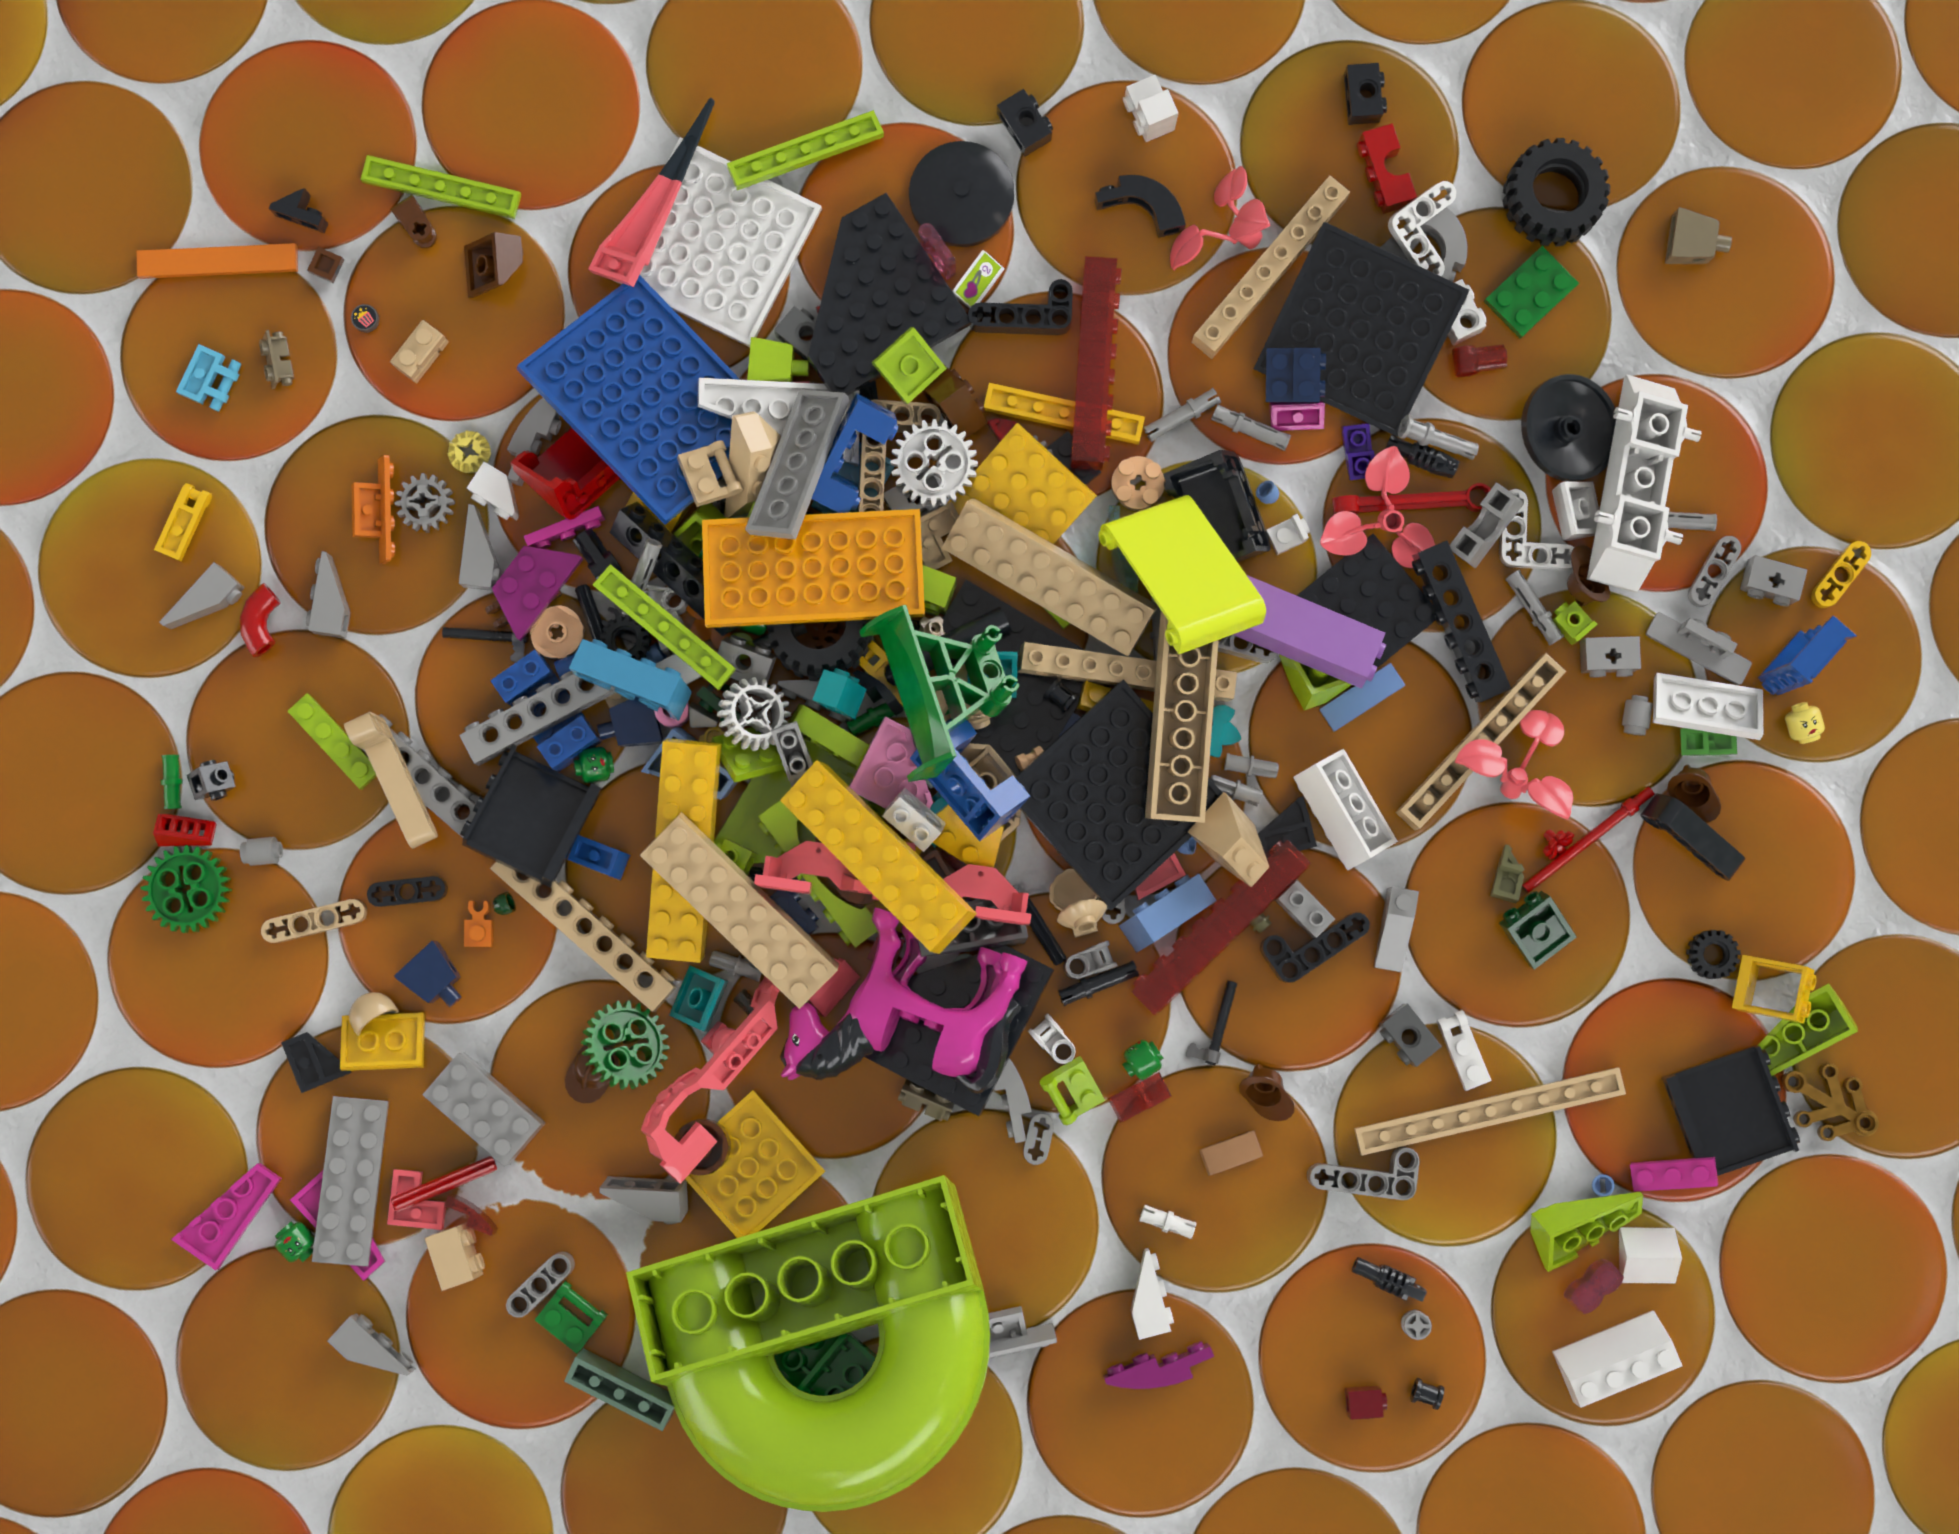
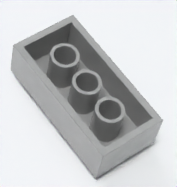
M465 1052L458 1053L422 1094L504 1167L510 1165L546 1124Z

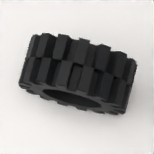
M625 615V617L616 616L615 620L611 619L608 621L609 624L607 626L604 625L602 629L604 632L600 634V639L608 645V649L616 652L617 635L622 631H631L636 637V643L627 652L632 654L631 658L636 660L646 657L645 654L651 648L649 646L651 643L650 633L629 615Z
M1721 930L1703 931L1701 934L1695 935L1693 937L1694 940L1689 942L1690 949L1686 950V954H1689L1687 962L1692 965V971L1697 972L1698 976L1706 977V979H1721L1722 977L1729 976L1730 972H1734L1737 969L1735 965L1740 962V959H1737V957L1741 955V952L1737 950L1736 946H1738V943L1732 940L1733 937L1730 934H1725ZM1710 944H1716L1722 949L1723 958L1717 965L1707 963L1704 958V950Z

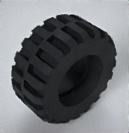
M1556 138L1551 143L1549 139L1541 141L1538 146L1532 145L1513 165L1503 187V193L1506 194L1502 200L1503 207L1509 209L1506 214L1509 222H1516L1517 225L1514 229L1519 234L1522 231L1528 234L1527 240L1533 242L1535 239L1541 240L1540 245L1549 246L1551 242H1554L1555 246H1564L1567 241L1573 243L1579 240L1582 235L1585 236L1603 215L1602 213L1609 202L1606 197L1610 194V184L1605 183L1609 175L1606 169L1601 170L1602 160L1599 156L1594 158L1591 155L1593 150L1588 146L1582 149L1578 147L1580 142L1575 140L1565 143L1564 138ZM1554 172L1570 179L1578 192L1579 203L1577 207L1567 213H1556L1543 207L1538 202L1533 191L1535 178L1542 173Z
M871 620L845 621V631L842 637L832 646L823 649H812L803 646L795 636L796 623L767 625L770 643L775 655L781 660L782 665L787 670H793L794 674L800 678L808 676L810 681L818 682V678H821L824 669L834 672L835 668L848 672L847 669L850 667L855 669L860 664L859 659L861 656H866L869 650L868 643H871L872 636L861 637L859 633Z

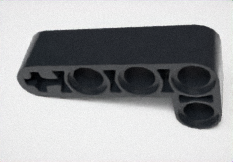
M1063 279L1052 282L1049 287L1048 305L975 303L968 312L970 328L979 333L1063 335L1068 332L1071 326L1072 286ZM1061 289L1067 293V297L1057 299L1053 293ZM979 313L983 314L982 322H977ZM992 313H995V323H991ZM1006 313L1014 318L1012 322L1007 324L999 319L1001 315ZM1034 314L1040 318V321L1037 324H1029L1026 318ZM1057 315L1065 317L1067 322L1063 325H1056L1052 319Z
M1656 793L1640 814L1644 821L1657 829L1669 833L1711 871L1724 880L1730 881L1745 860V857L1685 804L1674 797Z
M1352 913L1323 931L1317 938L1311 939L1293 952L1286 941L1277 935L1266 937L1261 942L1260 951L1280 981L1295 982L1364 936L1370 928V922L1364 914ZM1352 919L1354 921H1361L1362 924L1359 925L1360 931L1352 930L1347 934L1343 931L1352 926ZM1332 932L1336 933L1340 938V943L1336 948L1330 947L1327 943V937ZM1271 940L1277 941L1280 945V951L1275 956L1267 951V944ZM1310 947L1314 948L1318 954L1317 960L1313 963L1308 962L1304 957L1305 951ZM1288 962L1295 967V974L1291 978L1285 977L1282 973L1283 965Z

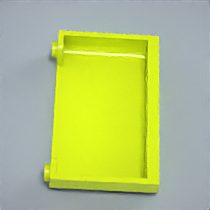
M1185 495L1101 525L1098 533L1100 543L1109 550L1119 547L1167 618L1168 624L1165 638L1178 654L1185 653L1264 622L1266 606L1263 598L1191 496Z

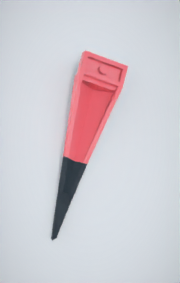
M712 98L708 99L686 136L659 175L630 212L599 246L588 268L593 274L634 287L644 265L648 266L715 104Z

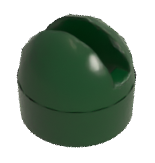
M509 892L499 894L493 900V908L497 914L508 915L516 910L515 902Z

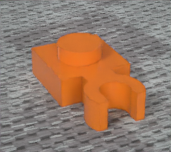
M469 901L468 910L472 914V920H464V947H493V920H486V915L490 911L489 901L483 902L484 907L479 912L475 909V901Z

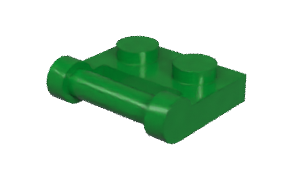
M565 1281L536 1317L535 1321L578 1354L608 1314L603 1310L599 1311L571 1289L572 1285ZM565 1297L593 1320L590 1325L586 1324L561 1304L562 1298Z

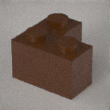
M947 368L923 390L928 401L939 408L950 429L956 424V434L966 432L964 440L988 423L983 415L986 412L984 406L977 398L974 400L971 395L974 393V389L966 379L962 380L955 369L950 371Z

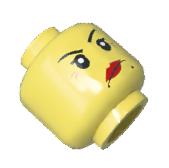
M1807 702L1791 706L1792 711L1785 716L1790 737L1793 740H1798L1800 744L1820 739V734L1825 730L1820 709L1816 706H1808Z

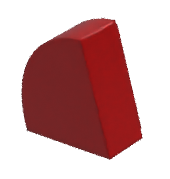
M994 418L987 421V425L999 443L1017 424L1015 421L1002 418Z

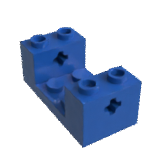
M857 393L855 394L837 430L813 493V500L838 513L855 512L861 500L858 486L856 483L837 474L845 460L843 459V452L846 448L850 450L857 438L855 430L884 445L887 439L892 441L899 428L895 413Z
M533 650L490 680L505 703L513 707L512 702L523 696L530 698L537 694L536 690L547 683L554 685L560 682L544 657L536 650ZM567 690L561 691L558 695V702L560 704H565L570 699V694ZM539 703L535 706L534 715L536 717L542 716L543 709L546 707L545 703ZM582 711L533 737L543 757L551 768L557 772L573 763V760H577L579 753L583 750L596 747L603 742Z
M951 718L945 722L946 725L952 721ZM966 720L949 733L957 756L938 777L929 778L928 781L974 836L981 841L1006 824L1028 800L1030 795L1013 775L992 790L987 787L985 781L976 774L967 760L960 755L977 734L972 724ZM916 749L910 759L919 767L922 765Z

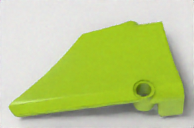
M799 704L788 722L797 721L813 764L816 760L827 764L849 786L870 745L810 708ZM784 766L783 770L754 777L750 780L714 839L715 845L718 842L723 843L724 839H729L758 853L754 863H765L766 856L776 858L781 856L774 847L778 842L772 834L767 837L759 827L758 823L761 819L758 816L780 801L792 788ZM860 796L882 819H884L882 815L886 810L885 808ZM800 820L797 821L800 844L805 841L822 843ZM731 851L728 857L732 861L735 858V854Z

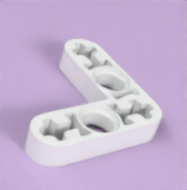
M1442 181L1429 188L1392 215L1388 222L1390 233L1409 262L1426 270L1429 268V265L1434 264L1436 268L1433 270V273L1442 276L1444 273V263L1420 226L1455 200L1456 189L1448 181ZM1445 189L1447 191L1445 198L1434 203L1432 198L1439 195ZM1419 202L1427 205L1428 213L1426 216L1422 217L1417 213L1416 206ZM1404 219L1406 224L1404 228L1399 229L1397 227L1399 220ZM1413 231L1414 235L1406 238L1405 240L1403 236L1408 235V233ZM1413 239L1419 240L1422 244L1420 254L1414 253L1410 248ZM1426 254L1429 255V257L1425 258V260L1421 262L1418 260Z
M1519 489L1510 490L1524 504L1517 512V514H1521V517L1515 515L1511 520L1520 525V533L1518 535H1511L1508 533L1507 528H1505L1500 535L1499 557L1502 564L1512 568L1571 569V560L1564 564V559L1555 558L1553 564H1551L1552 550H1554L1553 555L1556 556L1562 555L1565 551H1567L1568 556H1571V552L1575 547L1567 544L1526 542L1528 499L1523 491ZM1506 540H1520V543L1514 544V552L1519 553V556L1514 561H1511L1510 556H1506V553L1511 550L1512 542L1506 543ZM1535 549H1541L1545 552L1546 560L1543 563H1537L1533 560L1532 553Z

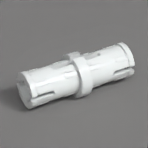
M1147 1205L1143 1206L1139 1218L1140 1222L1162 1228L1163 1232L1167 1233L1170 1231L1189 1239L1192 1238L1195 1231L1194 1227H1196V1222L1175 1216L1172 1211L1168 1210L1167 1213Z

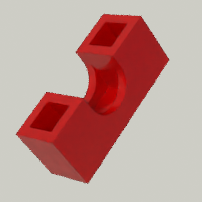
M1393 123L1362 132L1357 143L1358 153L1361 158H1365L1367 167H1365L1367 180L1369 183L1373 182L1375 192H1373L1375 204L1377 207H1381L1383 214L1402 209L1417 198L1410 174L1393 175L1387 171L1384 165V161L1397 156L1401 148Z

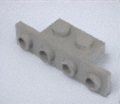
M1657 612L1646 631V636L1736 685L1743 683L1752 665L1751 661L1734 653L1737 643L1731 641L1729 635L1707 628V624L1699 619L1689 618L1681 624L1663 613Z
M1021 1306L989 1313V1359L1008 1353H1019L1035 1347H1046L1057 1342L1053 1323L1026 1329Z

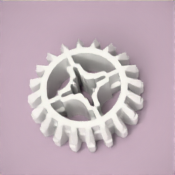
M752 677L749 683L746 679H742L739 681V685L734 683L730 686L731 691L727 690L723 693L726 700H721L718 705L725 710L719 711L717 716L725 719L719 723V727L727 726L728 730L724 733V736L728 737L732 734L734 736L732 744L735 745L741 741L742 749L745 750L750 745L752 751L758 750L759 746L765 750L769 748V743L775 745L771 730L789 724L784 719L791 716L789 711H784L783 709L789 705V702H781L780 700L784 692H779L778 694L774 692L776 684H772L767 688L766 679L761 680L758 685L756 677ZM747 694L757 695L765 701L762 703L756 702L752 697L749 698ZM737 701L740 704L738 707L741 710V718L738 721L735 714ZM762 708V710L757 713L758 715L755 718L752 717L748 721L746 720V718H748L751 715L753 710L757 711L758 709ZM769 708H771L773 716L771 727L769 726L770 721L767 718ZM751 726L756 731H760L761 735L749 733L743 727Z

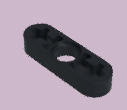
M435 876L377 882L369 887L367 898L372 905L377 907L442 900L446 896L448 886L442 878ZM433 881H435L436 885L441 886V890L436 892V896L432 892H422L423 898H420L421 888L418 884L419 882H422L421 887L423 888L431 887ZM405 884H411L415 890L414 896L408 900L402 898L400 890ZM392 885H395L394 896H385L382 898V902L374 897V893L379 892V887H381L382 891L389 892L393 891Z

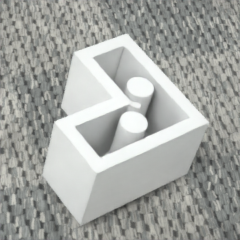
M1156 75L1126 86L1125 97H1123L1124 105L1128 112L1132 111L1136 119L1133 121L1135 130L1139 136L1143 135L1145 142L1175 130L1178 110L1169 90H1162Z

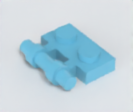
M198 344L176 392L202 405L207 395L213 397L209 407L219 412L223 403H227L230 397L227 394L233 382H237L240 376L238 371L242 364L232 359L228 368L223 367L224 355ZM217 374L224 376L218 389L212 388Z

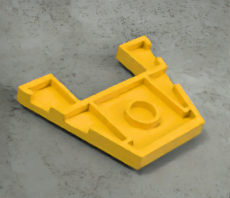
M949 804L936 813L946 824L942 833L933 841L935 845L967 865L972 864L994 868L1005 824L979 841ZM907 837L904 839L905 842L913 843ZM916 846L915 852L920 855L922 850Z

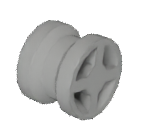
M1410 1310L1403 1315L1401 1320L1402 1330L1412 1339H1424L1431 1332V1321L1421 1311Z

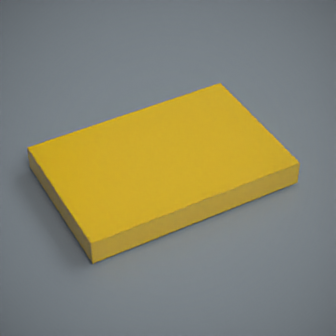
M423 1012L381 1014L367 1023L359 1036L356 1035L350 1024L349 1015L342 1016L340 1069L342 1071L424 1068L425 1014Z

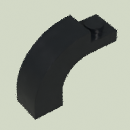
M1140 175L1119 176L1118 187L1114 188L1113 185L1105 186L1095 193L1094 201L1097 210L1121 204H1136L1143 207L1153 218L1158 238L1181 233L1185 229L1186 224L1183 212L1177 199L1164 185L1151 178Z

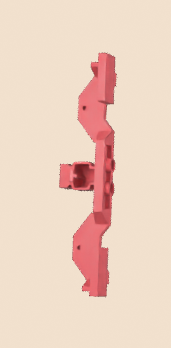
M805 841L777 858L766 856L763 875L755 874L754 884L758 887L802 894H811L812 883L792 880L800 874L828 877L842 891L872 895V900L879 901L823 843ZM906 842L914 851L916 850L914 843ZM968 864L943 879L961 898L988 900L998 908L976 906L975 912L977 914L975 918L1017 925H1030L1031 914L1026 913L1029 893H1019L996 868Z
M834 959L839 963L838 971L808 1000V1003L816 1008L820 1016L826 1017L860 978L844 959ZM765 975L759 987L755 990L750 1005L754 1010L737 1029L728 1028L724 1023L718 1021L701 1040L713 1054L712 1058L701 1070L698 1068L692 1069L678 1077L667 1089L661 1091L645 1116L641 1131L646 1135L650 1153L662 1160L659 1165L680 1184L718 1141L701 1124L696 1122L678 1142L665 1130L669 1116L688 1095L700 1088L725 1090L778 1029L774 1005L780 990Z

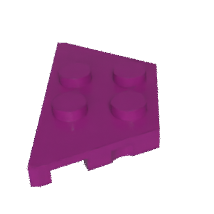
M523 546L492 587V590L518 640H523L583 561L581 556Z

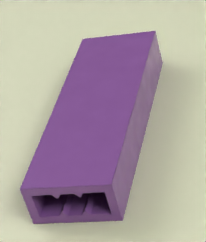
M1247 575L1264 600L1266 616L1262 624L1233 634L1234 636L1361 689L1366 680L1372 681L1377 670V666L1373 665L1375 658L1380 659L1386 647V644L1382 643L1385 632Z

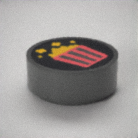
M367 304L357 306L351 314L353 325L359 331L365 333L375 330L380 321L378 312Z

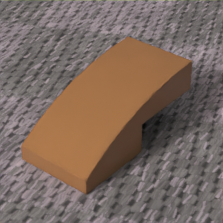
M1254 1130L1199 1150L1208 1176L1263 1156Z

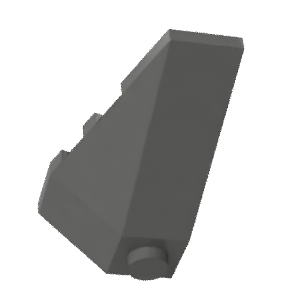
M1012 885L1019 892L1018 885ZM974 899L966 902L974 911H976V906L998 909L988 900ZM974 917L940 954L930 952L919 940L918 945L921 957L979 951L980 947L994 949L1003 945L1010 947L1025 944L1028 939L1026 925L989 921Z

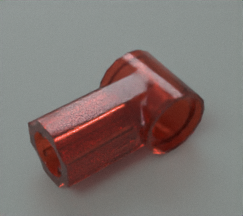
M1504 344L1475 348L1474 345H1466L1452 349L1456 377H1468L1476 375L1481 371L1505 369L1507 367L1508 357Z

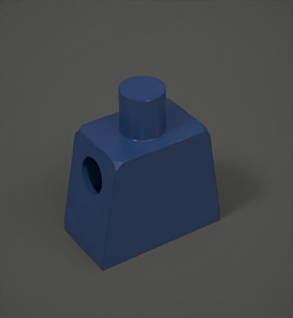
M638 697L611 707L609 712L612 721L597 725L601 740L616 737L620 747L656 745L664 741L660 723L655 717L654 710L641 703Z
M431 941L394 975L398 981L427 1003H434L437 999L441 998L449 1007H452L462 998L453 987L461 976L438 941Z

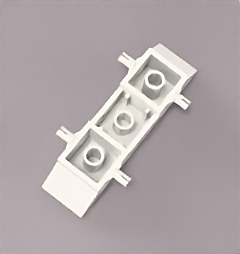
M1631 375L1624 376L1619 407H1616L1614 410L1616 414L1613 415V418L1616 419L1600 510L1595 513L1596 517L1594 518V521L1597 522L1587 575L1588 580L1631 592H1638L1655 561L1660 560L1662 547L1665 542L1668 541L1680 545L1683 540L1680 539L1683 538V534L1668 530L1667 520L1670 508L1665 507L1673 460L1679 457L1681 443L1684 438L1698 442L1701 438L1699 435L1702 433L1701 431L1687 428L1686 415L1688 405L1680 402L1675 388Z

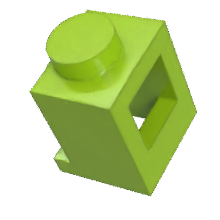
M1576 601L1570 605L1564 602L1554 611L1557 616L1553 618V621L1571 645L1578 642L1597 625ZM1571 615L1578 620L1577 624L1571 623Z
M724 839L723 843L718 842L716 846L727 856L731 851L734 852L735 858L733 862L748 876L758 853L729 839Z

